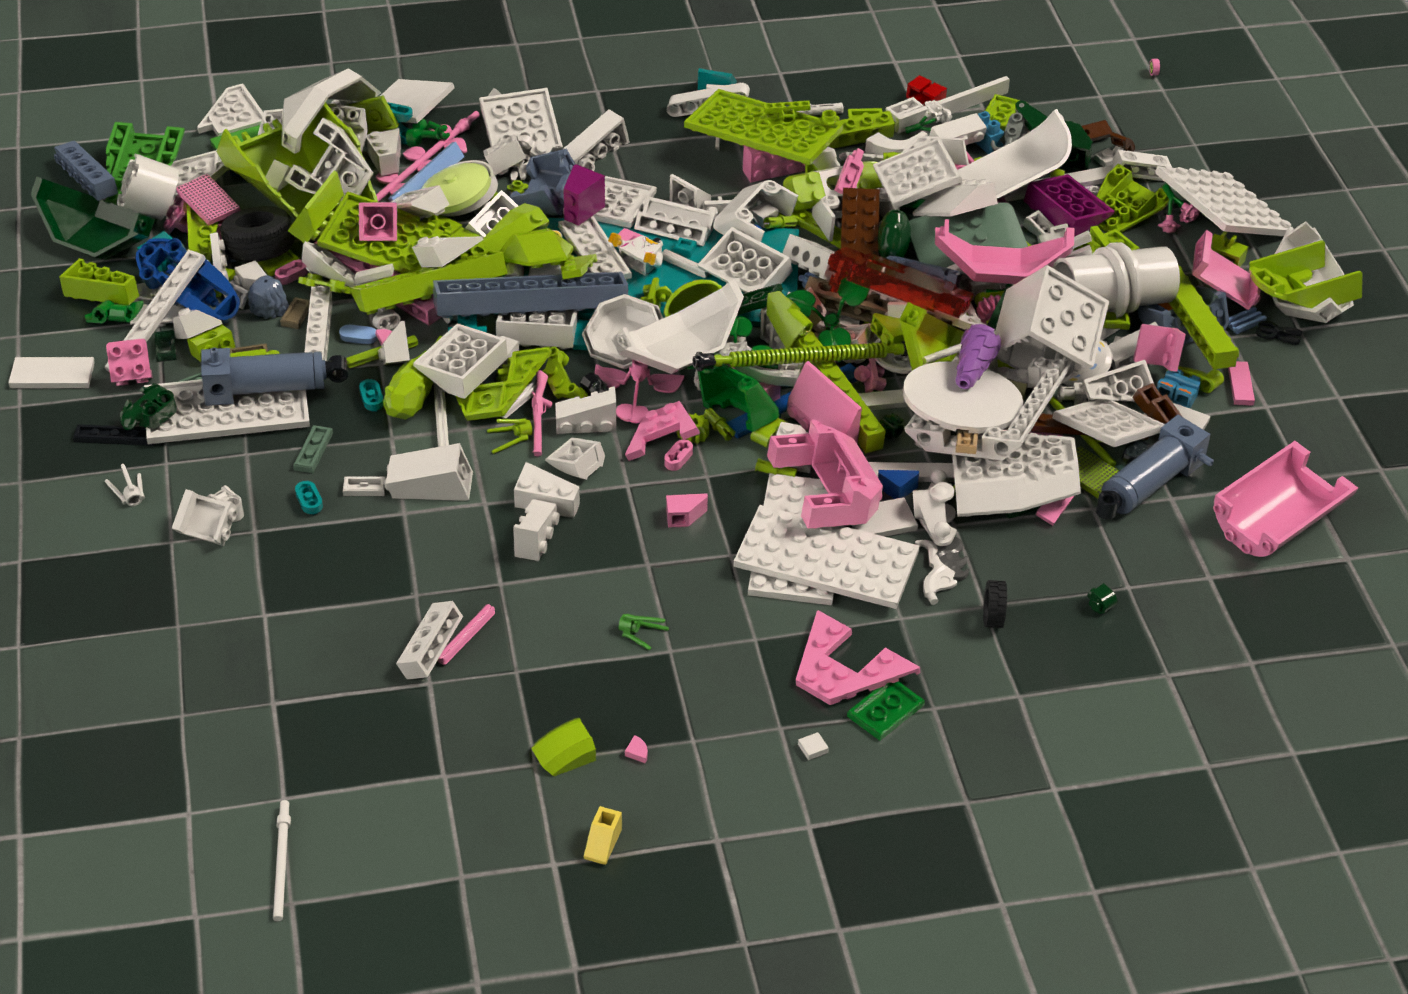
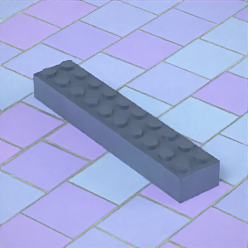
M622 271L585 273L581 277L563 279L562 274L433 280L434 306L437 316L449 318L452 315L468 317L471 314L488 316L490 313L507 315L509 312L526 314L529 311L545 313L549 310L564 312L568 309L583 311L593 308L596 310L601 302L623 294L628 295V283Z

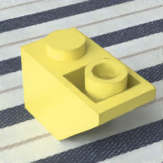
M599 807L591 824L584 859L603 865L607 864L622 831V812Z

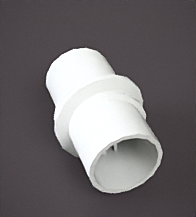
M1122 242L1109 243L1106 247L1097 248L1092 255L1059 258L1053 266V269L1109 301L1107 311L1114 312L1116 318L1122 317L1126 312L1133 313L1139 306L1171 302L1176 298L1179 291V267L1175 255L1168 247L1131 250Z

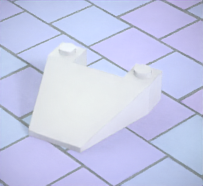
M322 118L313 134L330 144L312 174L301 166L293 165L285 181L301 191L315 194L335 170L338 173L344 196L347 191L360 195L372 177L373 171L347 133L330 120Z

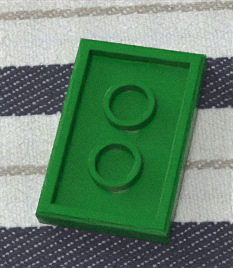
M899 681L887 683L884 687L875 689L847 711V717L881 741L925 705V700Z

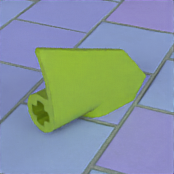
M781 291L768 293L766 314L785 348L788 349L792 347L799 335L805 336L811 331L813 323Z

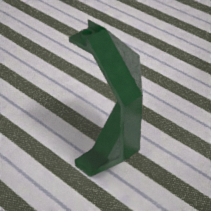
M36 177L31 191V196L53 242L103 260L148 238L155 219L105 200L98 201L93 196L40 177Z

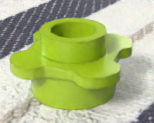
M825 110L822 112L819 122H824L825 125L831 126L836 121H839L840 117L833 110Z
M514 180L511 185H507V190L511 191V193L518 191L522 194L525 192V189H528V184L520 180Z

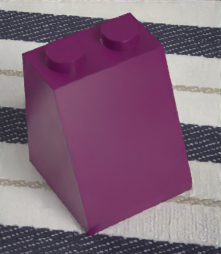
M575 164L563 189L564 220L579 226L605 207V175Z

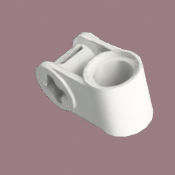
M224 485L217 493L207 495V497L232 502L238 507L237 518L233 522L240 521L244 517L241 497L235 494L228 486Z

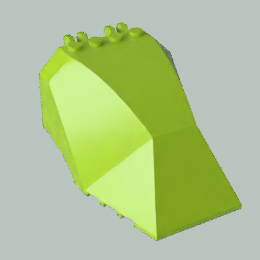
M326 102L302 134L300 151L296 154L281 145L282 125L278 119L272 120L275 129L272 130L269 123L263 124L265 133L253 138L246 131L242 132L243 142L240 141L237 135L231 136L228 129H224L216 151L225 167L239 174L272 203L285 210L294 219L298 217L314 194L301 191L290 183L276 192L266 178L274 159L291 168L293 165L301 166L312 174L330 145L313 134L322 118L330 120L342 128L362 155L360 142L352 128L347 127L334 114ZM369 180L360 196L378 201L375 190H373ZM323 230L320 231V233L318 234V236H317L316 238L320 237V235L322 234Z

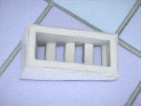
M1039 210L1026 217L1023 226L1037 237L1048 234V228L1054 227Z

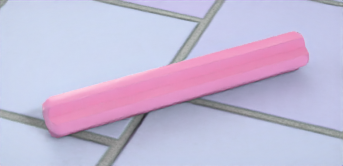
M489 604L485 605L447 644L437 661L442 665H446L495 614V608Z

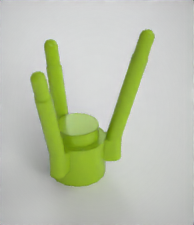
M526 418L497 419V423L513 424V426L487 429L488 433L513 430L514 435L519 436V438L492 450V454L521 441L528 440V436L532 435L531 422L526 420Z

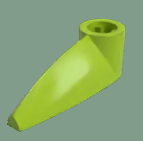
M1178 366V369L1184 373L1183 376L1188 378L1193 375L1200 377L1199 390L1205 393H1211L1224 382L1223 374L1217 369L1207 373L1193 368Z

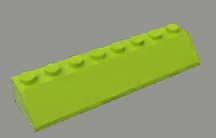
M489 250L452 260L443 267H425L350 287V291L359 310L367 312V315L377 313L380 308L385 307V310L393 309L398 303L403 302V305L414 303V299L421 298V300L432 298L433 280L502 277V275H506L508 272L503 252Z

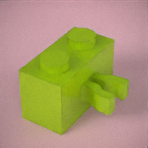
M1224 231L1221 236L1214 234L1212 236L1211 249L1241 267L1245 262L1248 246L1235 242L1237 239L1236 235H1233L1231 240L1228 239V232Z

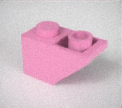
M707 493L666 495L668 528L689 527L707 512Z

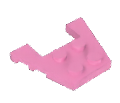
M680 401L669 403L660 409L651 410L643 415L625 456L628 461L644 456L645 444L677 430H680L683 440L698 435L700 432Z

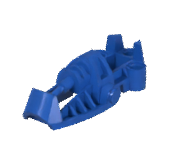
M177 238L149 239L136 252L137 266L140 270L139 276L149 289H156L160 285L163 286L168 279V275L162 271L159 272L157 269L164 260L170 263L166 270V273L170 275L176 268L174 263L178 265L186 254L187 250L182 242ZM205 260L173 305H180L190 310H199L221 320L222 324H225L236 316L240 299L227 278L208 260ZM214 289L227 296L221 303L216 299Z

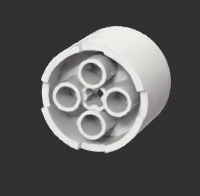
M135 153V160L130 159L121 182L122 194H118L117 205L162 220L172 202L178 182L179 169Z

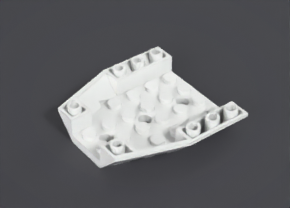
M984 433L978 434V438L982 440L981 437ZM1030 433L1022 445L1003 461L952 455L958 517L1021 512L1081 494L1075 439L1072 437L1044 436Z

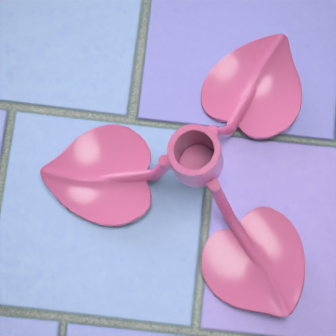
M633 360L632 366L629 367L628 373L597 364L595 366V374L608 385V388L613 386L618 388L620 384L625 385L630 375L636 381L633 405L621 404L616 408L618 418L636 424L640 423L643 415L649 412L644 406H636L639 382L644 381L647 377L649 385H654L656 391L673 393L679 389L684 380V375L653 374L650 376L648 365Z

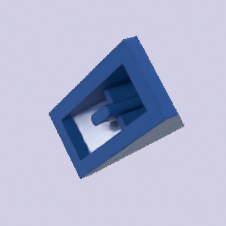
M878 470V479L883 485L882 491L894 499L906 497L918 488L919 471Z

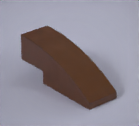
M1153 383L1137 389L1132 397L1148 417L1164 425L1175 416H1182L1168 395L1162 396Z

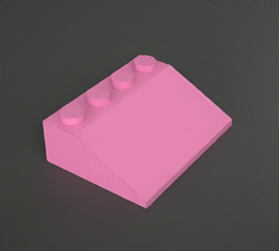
M807 361L789 395L787 404L788 415L794 418L808 432L811 420H817L821 424L850 436L858 444L862 408L813 364Z

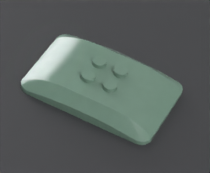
M1005 202L954 216L925 215L909 221L911 242L918 261L945 268L955 264L935 245V227L940 228V226H944L945 219H949V233L971 245L1006 248L1028 247L1012 205Z

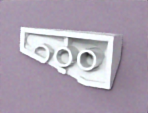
M1145 360L1082 380L1088 399L1135 402L1132 397L1137 389L1151 383L1154 384Z

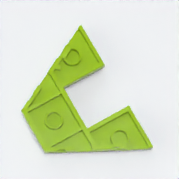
M550 347L512 352L507 381L481 384L465 399L456 396L466 420L504 416L551 355Z

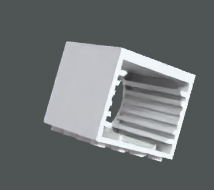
M1044 266L1006 289L995 330V335L999 334L1001 338V348L996 358L1017 370H1028L1032 360L1038 357L1071 361L1072 366L1060 384L1094 367L1109 301L1050 266Z

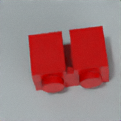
M919 75L907 84L906 98L914 97L923 106H925L926 101H939L946 98V87L935 82L932 84L931 80Z

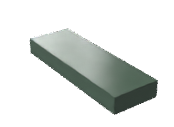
M313 425L293 465L295 471L314 473L333 435V428Z

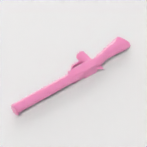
M538 370L536 373V392H532L534 451L532 452L537 457L542 455L541 415L546 412V408L550 409L552 406L551 401L542 397L548 375L541 370Z

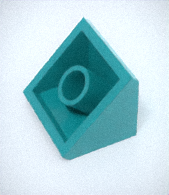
M698 69V90L706 89L707 84L731 85L737 82L731 73Z

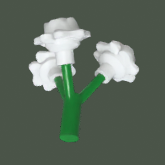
M935 100L926 101L925 107L927 111L925 116L919 123L905 127V131L907 134L917 130L930 132L931 128L924 126L933 122H949L952 119L951 111L947 108L945 109L944 106L941 107V104ZM932 115H934L933 119L925 122L927 118H930Z

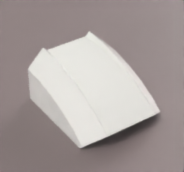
M570 438L548 456L545 461L566 474L587 480L588 476L600 466L603 467L605 454L600 442Z

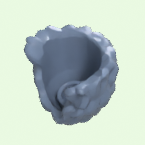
M265 275L259 277L250 286L248 304L250 311L255 316L268 319L285 314L289 304L279 280Z

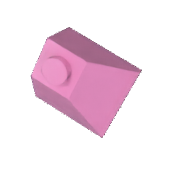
M396 202L359 203V241H397Z

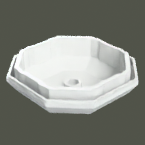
M626 294L599 303L582 333L590 357L622 369L632 366L633 360L619 355L610 337L617 334L624 327L627 328L628 332L636 331L663 319L659 306Z

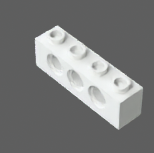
M453 601L432 603L396 663L406 679L426 678L429 676L463 618V615Z

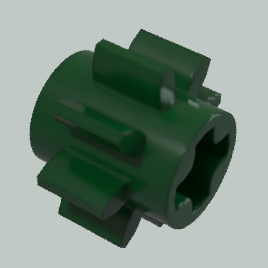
M894 413L891 416L887 414L880 420V424L886 431L885 437L889 439L892 436L898 437L904 430V426L901 424L904 420Z

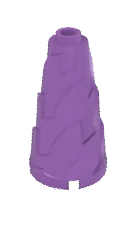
M975 324L971 325L970 329L965 330L960 343L961 349L956 368L957 375L955 381L960 388L969 389L973 387L977 380L981 378L983 372L987 370L991 361L996 358L1001 348V338L999 334L996 336L993 333L995 329L987 325Z

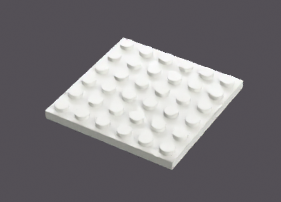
M1158 166L1154 172L1225 232L1284 236L1288 228L1293 230L1290 222L1281 219L1279 213L1270 210L1267 207V203L1258 200L1256 194L1247 191L1244 188L1245 185L1235 181L1233 175L1228 172H1208L1203 169L1197 171L1192 168L1188 170L1181 167L1172 168L1170 166Z

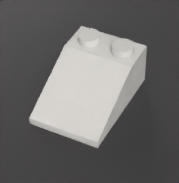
M423 237L412 248L421 267H443L481 242L483 237Z

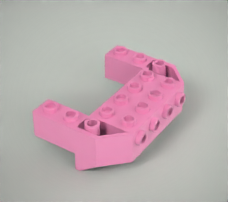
M811 420L809 433L770 436L767 457L773 468L812 465L828 494L804 497L801 517L808 529L866 524L878 510L879 502L882 500L883 485L853 438L832 427L821 424L817 420Z

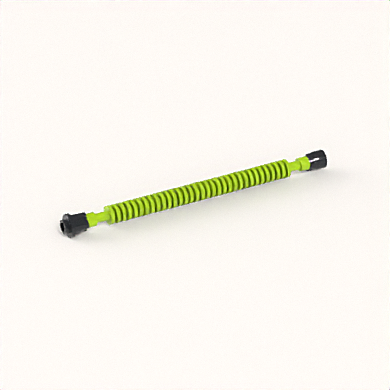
M905 341L893 344V346H887L885 342L736 351L730 352L729 356L696 352L692 358V364L698 372H701L703 369H714V367L722 366V364H730L731 367L806 363L807 361L811 363L885 358L887 354L891 353L904 357L908 356Z

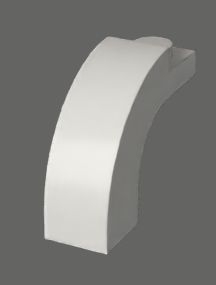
M922 131L907 140H892L878 132L866 139L865 154L901 153L914 138L928 136V134Z

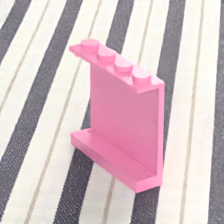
M1206 230L1195 245L1192 275L1217 291L1225 292L1228 298L1249 310L1252 305L1255 306L1260 301L1261 289L1252 281L1250 273L1211 249L1213 233Z

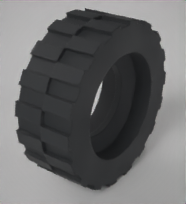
M988 580L985 586L983 602L984 627L1003 628L1007 612L1006 581Z

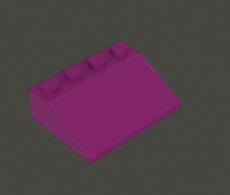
M1069 174L1029 183L1023 200L1031 209L1039 210L1054 226L1068 224V228H1074V237L1085 231H1090L1092 226L1099 225L1115 212Z

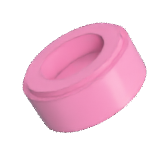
M1151 59L1150 74L1151 76H1158L1160 73V61L1158 59Z

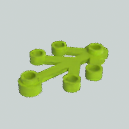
M308 273L307 278L299 276L298 283L307 286L317 287L320 284L331 287L330 291L351 294L350 287L345 286L344 281L330 279V283L322 281L323 276Z

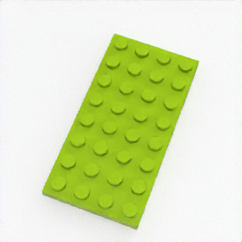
M717 89L684 121V128L691 129L692 131H698L708 136L718 137L725 141L745 145L755 150L765 151L772 155H778L811 165L843 131L842 124L835 123L834 125L827 126L824 122H819L818 117L797 111L795 120L793 118H784V121H782V118H779L778 112L765 113L764 104L766 102ZM790 109L783 110L784 114H792Z

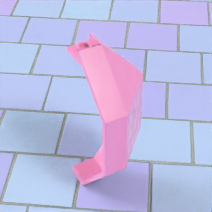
M945 219L944 226H940V228L935 227V245L973 281L1016 284L1044 266L1053 267L1059 258H1065L1070 255L1074 247V228H1066L1065 234L1061 238L1024 248L971 245L949 233V219Z

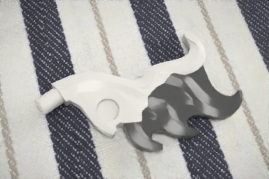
M954 537L953 542L947 546H939L929 540L915 541V545L925 547L928 550L929 566L933 568L925 577L923 584L924 596L929 599L931 605L938 603L939 600L936 596L938 591L955 587L957 581L963 580L969 575V569L961 570L967 564L968 556L964 558L959 557L963 543L958 537Z

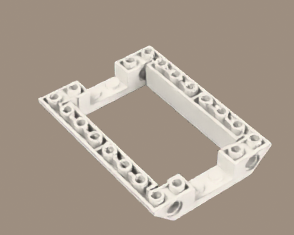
M960 352L957 353L952 362L959 361ZM1038 357L1032 360L1028 370L1009 369L1008 367H998L997 358L991 361L987 369L1005 378L1028 383L1027 388H1034L1008 430H1001L999 427L987 428L981 437L982 440L979 438L977 440L976 454L956 453L957 436H951L950 430L941 428L939 423L932 420L928 422L916 413L906 425L905 432L928 452L1003 461L1022 445L1071 368L1072 362L1063 359L1052 360Z

